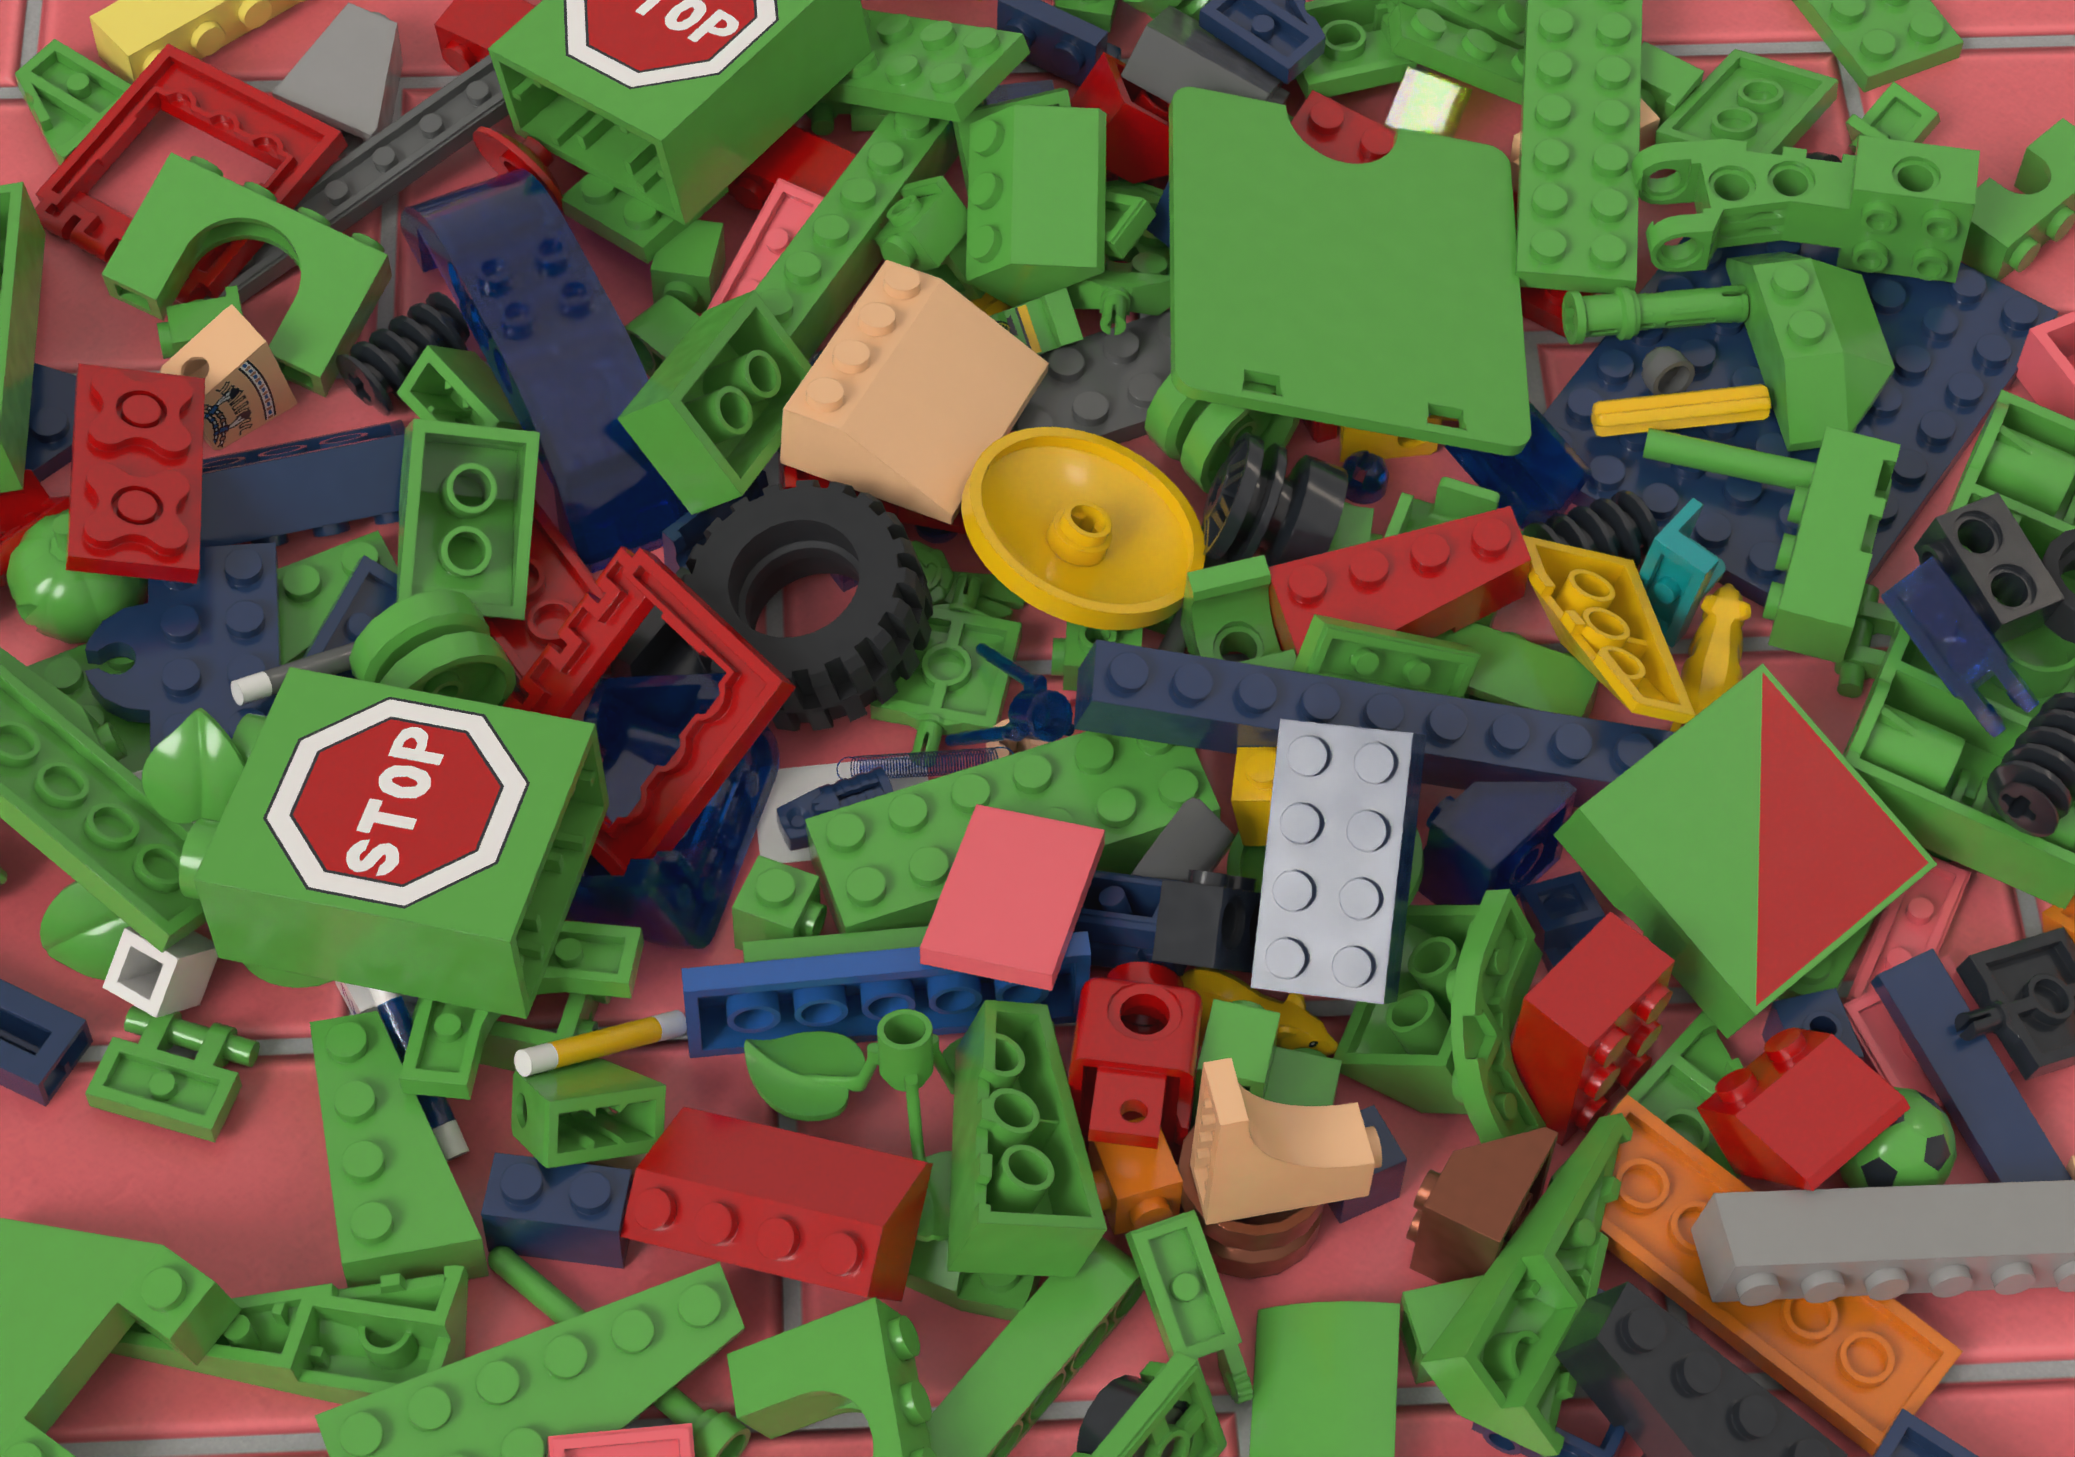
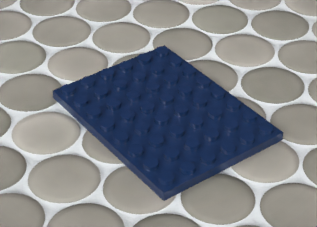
M1683 237L1679 244H1682L1690 240L1691 238ZM1783 240L1717 248L1707 270L1666 272L1658 269L1640 293L1731 286L1725 264L1727 258L1785 251L1837 267L1838 248ZM1960 263L1955 283L1846 269L1862 275L1895 366L1892 377L1870 410L1857 425L1854 433L1901 444L1897 462L1891 475L1892 483L1888 502L1881 521L1879 520L1871 553L1873 555L1865 584H1870L1981 429L2001 390L2008 391L2016 380L2017 363L2029 329L2057 318L2059 313L1963 263ZM1713 323L1699 326L1648 329L1639 331L1638 335L1633 336L1630 340L1622 341L1616 335L1605 336L1533 426L1531 437L1525 449L1521 453L1511 456L1509 469L1577 506L1589 507L1592 502L1599 498L1611 500V497L1619 491H1632L1649 508L1657 523L1659 532L1692 498H1695L1704 506L1690 538L1722 559L1725 563L1726 570L1718 582L1722 585L1726 583L1732 584L1742 596L1765 607L1771 582L1784 583L1786 572L1774 568L1784 533L1796 536L1798 524L1787 521L1795 490L1642 458L1648 432L1599 437L1595 435L1591 422L1592 407L1597 401L1653 395L1644 384L1641 372L1645 355L1656 347L1670 346L1682 352L1694 366L1695 375L1693 381L1684 392L1756 384L1765 385L1745 323ZM1772 404L1769 417L1765 420L1665 430L1666 432L1816 463L1820 448L1787 452Z

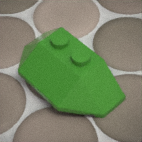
M1785 251L1727 258L1725 267L1731 285L1743 284L1746 288L1744 294L1748 295L1749 313L1744 323L1765 386L1768 389L1787 452L1820 448L1826 426L1854 433L1857 425L1870 410L1892 377L1895 369L1862 275Z

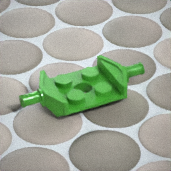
M1119 176L1118 180L1106 182V191L1142 197L1149 202L1154 211L1164 190L1146 183L1132 184ZM1145 229L1138 243L1130 249L1124 259L1105 255V272L1066 287L1073 309H1100V313H1102L1100 328L1108 335H1110L1112 323H1115L1114 335L1124 332L1126 329V315L1130 316V312L1159 316L1170 308V249L1165 243ZM1114 261H1125L1128 263H1117Z

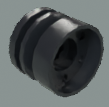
M1245 432L1238 438L1210 487L1201 527L1205 543L1203 555L1217 561L1228 550L1227 561L1231 563L1252 558L1257 549L1261 547L1259 556L1265 555L1267 565L1271 567L1328 552L1344 508L1348 488V473L1342 467L1306 454L1298 460L1289 475L1285 477L1287 449L1283 445L1274 443L1264 453V441L1262 438Z

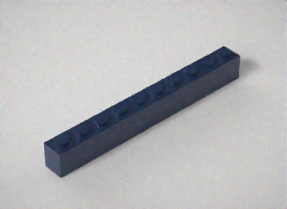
M1103 640L1095 641L1078 668L1074 729L1230 754H1237V747H1277L1280 719L1427 735L1421 781L1423 784L1576 808L1581 807L1675 733Z

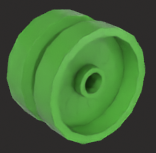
M1170 374L1157 390L1147 410L1145 430L1149 439L1169 458L1180 461L1185 474L1205 493H1209L1219 468L1225 462L1230 450L1241 435L1248 432L1261 437L1264 441V453L1274 443L1286 447L1299 424L1300 418L1188 398L1174 387ZM1245 381L1243 384V389L1276 395V386Z
M446 589L418 593L390 606L372 619L360 633L349 656L352 674L355 679L498 706L504 704L516 685L514 667L500 644L490 636L489 626L476 604L464 593Z

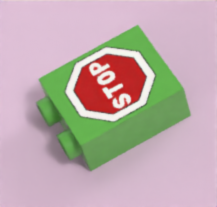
M542 0L488 48L516 134L525 139L528 136L536 139L549 152L593 174L685 226L859 62L872 52L860 0Z
M289 667L268 715L262 716L248 713L240 720L236 727L232 741L239 750L245 766L220 821L205 818L198 819L191 827L181 853L179 864V886L181 893L186 898L200 900L218 958L527 1019L610 804L595 723Z

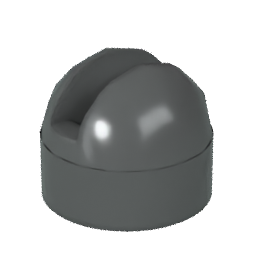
M1670 346L1654 348L1645 355L1642 362L1643 370L1641 376L1644 384L1653 395L1684 392L1692 383L1695 375V368L1682 352Z

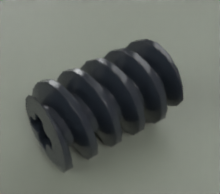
M432 292L426 299V304H414L409 308L407 317L401 315L393 318L388 325V330L385 328L375 330L369 337V342H357L352 346L350 355H338L335 362L341 376L351 391L365 404L373 405L380 413L389 416L393 413L394 407L388 394L392 392L395 397L404 402L397 394V391L426 346L433 345L468 351L465 342H467L470 336V331L457 305L446 295L440 292Z
M1622 490L1614 494L1611 500L1599 498L1592 502L1589 507H1574L1567 515L1554 514L1545 523L1532 522L1524 527L1522 535L1634 560L1636 568L1641 565V552L1645 557L1647 556L1654 538L1660 532L1652 513L1642 499L1632 491Z
M2073 692L2054 694L2043 703L2039 714L2031 719L2026 731L2018 736L2014 747L2006 752L2001 764L1993 769L1987 781L1988 797L1996 812L2015 829L2033 837H2047L2054 833L2060 819L2070 812L2072 803L2075 801V693Z

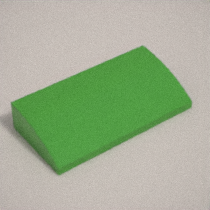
M1365 1301L1312 1302L1258 1310L1249 1457H1395L1400 1303Z

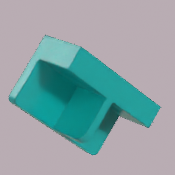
M1692 498L1654 538L1639 572L1666 643L1671 648L1686 634L1700 601L1722 578L1726 570L1722 559L1690 538L1704 506L1695 498Z

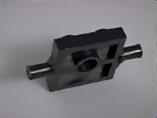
M2064 927L1969 955L1956 968L1959 976L1980 1007L1969 1012L1959 1013L1956 1016L1955 1029L1956 1032L1964 1030L1959 1035L1963 1040L1971 1041L1976 1037L1989 1033L1996 1034L2025 1081L2075 1065V944Z

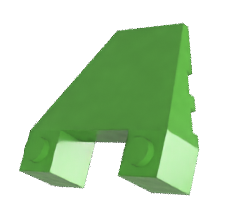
M0 1218V1457H76L47 1436L46 1433L134 1322L198 1366L242 1309L215 1281L164 1245Z

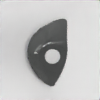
M1192 797L1183 803L1131 875L1187 882L1189 869L1213 872L1232 846L1235 835L1200 799Z

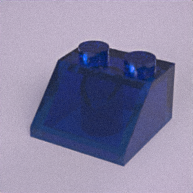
M1567 781L1473 782L1456 799L1452 796L1445 797L1433 809L1426 822L1429 834L1427 845L1423 849L1424 872L1418 891L1435 905H1480L1486 890L1510 889L1517 900L1520 887L1534 884L1560 860L1563 846L1555 838L1554 834L1571 817L1577 789Z

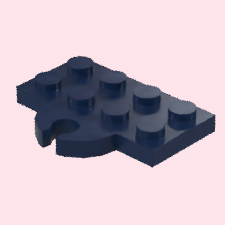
M276 542L200 547V568L197 584L148 579V603L123 608L102 621L89 638L85 648L88 664L102 665L116 657H126L135 662L131 669L122 674H109L99 668L86 670L85 673L92 695L107 712L128 722L150 724V753L159 742L180 726L198 708H203L225 730L231 740L237 725L246 714L268 715L277 694L240 706L232 696L231 682L281 665Z

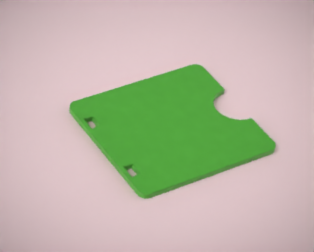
M1183 87L1177 90L1169 105L1171 380L1174 387L1184 396L1200 401L1504 456H1514L1521 453L1531 437V420L1520 278L1516 276L1517 239L1512 175L1508 157L1501 150L1491 145L1398 127L1394 136L1393 148L1384 157L1369 163H1344L1328 158L1306 144L1291 125L1286 105L1196 87ZM1245 381L1276 386V395L1243 389V384ZM1431 414L1458 419L1459 428L1428 423L1427 418Z

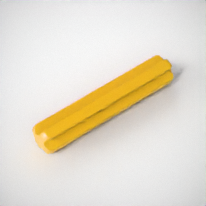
M1756 384L1604 400L1593 404L1591 422L1596 436L1609 437L1646 433L1649 428L1665 431L1759 421L1769 417L1771 398L1765 385Z

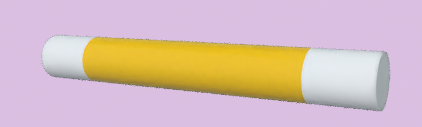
M673 1010L528 1047L516 1052L514 1064L518 1073L526 1077L676 1038L686 1033V1018L681 1011Z

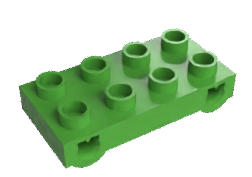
M2001 390L1979 433L1946 513L1999 493L2042 561L2050 542L2065 531L2075 529V420L2005 390ZM1962 545L1965 549H1967L1968 551L1971 552L1970 549H1968L1966 546ZM1921 569L1843 756L1922 847L2059 908L2065 909L2075 895V801L2072 803L2070 812L2060 819L2054 833L2047 837H2033L2018 831L2008 824L1994 809L1987 791V781L1991 772L2001 764L2006 752L2014 747L2016 739L2026 731L2031 719L2039 714L2043 703L2054 694L2064 692L2075 693V644L2062 639L2043 624L2041 628L1978 653L1969 636L1957 627L1952 616L1951 607L1936 583L1930 580ZM2075 570L2063 573L2061 578L2067 588L2075 594ZM1995 598L1998 602L2005 605L2001 600Z

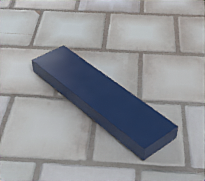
M1932 948L1878 974L1871 981V984L1989 1182L2072 1180L1987 1037L1983 1035L1971 1041H1965L1959 1036L1964 1030L1956 1032L1954 1024L1956 1016L1962 1012H1969L1970 1009L1934 949Z

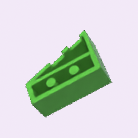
M1826 426L1809 487L1796 485L1787 521L1798 524L1796 536L1788 533L1783 535L1774 569L1786 572L1784 583L1771 582L1762 618L1774 621L1768 642L1769 646L1842 664L1855 625L1873 555L1871 553L1879 520L1881 521L1887 500L1885 499L1886 491L1897 462L1901 444Z

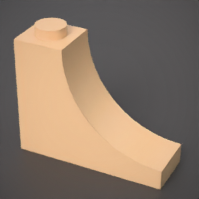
M1232 1058L1203 1062L1190 1166L1206 1225L1369 1196L1374 1168L1382 1166V1150L1375 1127L1364 1126L1358 1102L1330 1106H1297L1276 1103L1250 1093L1238 1083Z

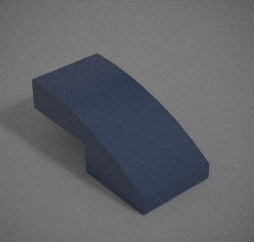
M1580 871L1519 888V898L1526 919L1536 935L1534 940L1543 953L1541 958L1548 973L1606 916Z

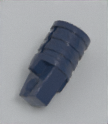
M879 766L870 769L869 772H861L853 775L851 778L837 780L834 784L820 786L776 809L777 823L790 851L809 847L805 819L893 792L892 785L884 769Z

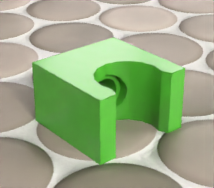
M1265 555L1187 572L1180 625L1189 654L1224 660L1222 658L1224 654L1240 652L1250 658L1249 660L1241 661V663L1292 671L1297 659L1294 649L1281 651L1272 622L1269 604L1271 575Z

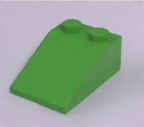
M415 418L408 424L404 435L400 482L397 602L418 593L446 589L464 593L476 604L483 617L525 620L540 432Z

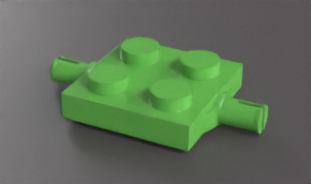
M968 573L958 575L951 604L933 605V615L928 620L932 629L928 646L923 651L915 650L920 664L908 680L900 677L894 683L898 692L887 702L881 704L877 699L870 704L871 719L908 725L917 730L909 758L914 764L921 766L923 755L925 767H932L936 764V756L943 734H957L987 740V735L993 726L1001 720L1022 638V623L993 618L976 609L983 580L975 574L971 576L969 588Z

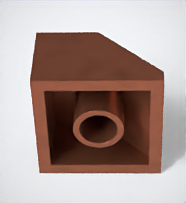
M1543 1127L1455 1150L1452 1152L1441 1174L1430 1169L1414 1200L1413 1207L1418 1210L1406 1236L1407 1239L1415 1242L1410 1269L1441 1284L1480 1275L1484 1276L1541 1198L1558 1132Z

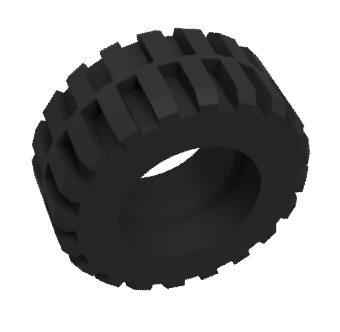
M796 480V487L783 489L781 483L763 488V496L750 502L747 497L742 498L730 506L733 513L724 521L717 517L703 532L707 539L704 546L696 544L686 561L691 574H684L681 580L796 686L795 690L772 718L777 729L798 731L800 730L801 723H810L813 731L834 727L833 720L848 716L850 722L867 715L865 707L877 699L881 704L887 702L898 692L894 683L900 677L908 680L920 664L915 650L923 651L928 646L932 631L928 622L933 615L932 596L927 586L928 581L904 526L894 513L886 512L883 503L871 494L861 492L857 497L853 486L839 482H830L828 488H821L818 480ZM816 574H838L859 582L854 597L840 616L815 632L797 637L783 638L765 635L755 630L758 618L768 601L783 587L798 579ZM692 647L710 683H713L719 694L718 684L726 672L709 656L700 655Z

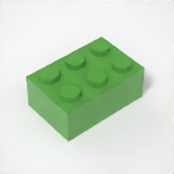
M753 290L704 311L617 419L690 514L693 515L741 497L781 446L783 408L812 366L757 292Z

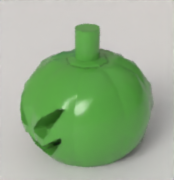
M69 509L56 515L45 516L24 533L19 545L10 555L6 574L11 596L15 600L16 608L27 625L36 626L37 632L68 644L88 643L89 638L102 621L123 608L141 605L146 602L148 598V579L65 570Z

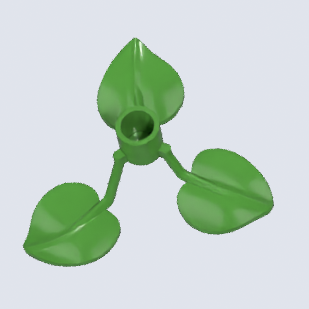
M198 708L180 726L159 742L150 753L142 771L143 790L153 808L170 822L187 824L200 818L220 821L244 769L245 762L236 745L219 723L203 708ZM74 881L66 886L47 908L41 922L40 939L42 947L51 958L83 975L105 980L124 928L130 926L77 881ZM243 963L258 978L278 986L306 988L332 981Z
M900 1009L886 1014L879 1021L877 1026L878 1043L868 1044V1058L866 1061L862 1050L854 1040L834 1032L810 1031L771 1040H745L746 1066L752 1084L758 1094L775 1111L795 1120L820 1121L840 1115L848 1105L849 1091H864L879 1065V1072L882 1078L892 1088L906 1092L913 1159L933 1163L916 1240L929 1242L931 1240L942 1241L948 1239L952 1151L939 1152L928 1157L925 1156L919 1088L932 1075L935 1066L950 1093L954 1095L955 1054L962 1038L951 1043L941 1053L939 1037L933 1034V1027L929 1018L916 1010Z

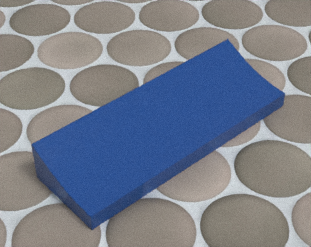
M1088 931L1072 934L1052 991L920 964V947L681 968L690 1058L742 1054L744 1053L746 1039L771 1040L810 1031L842 1034L854 1040L855 1043L877 1041L879 1021L886 1014L900 1009H912L926 1015L932 1023L933 1034L966 1033L985 1000L1047 1004L1051 1020L1054 1024L1074 1023L1077 1020L1082 987L1090 979L1091 950Z

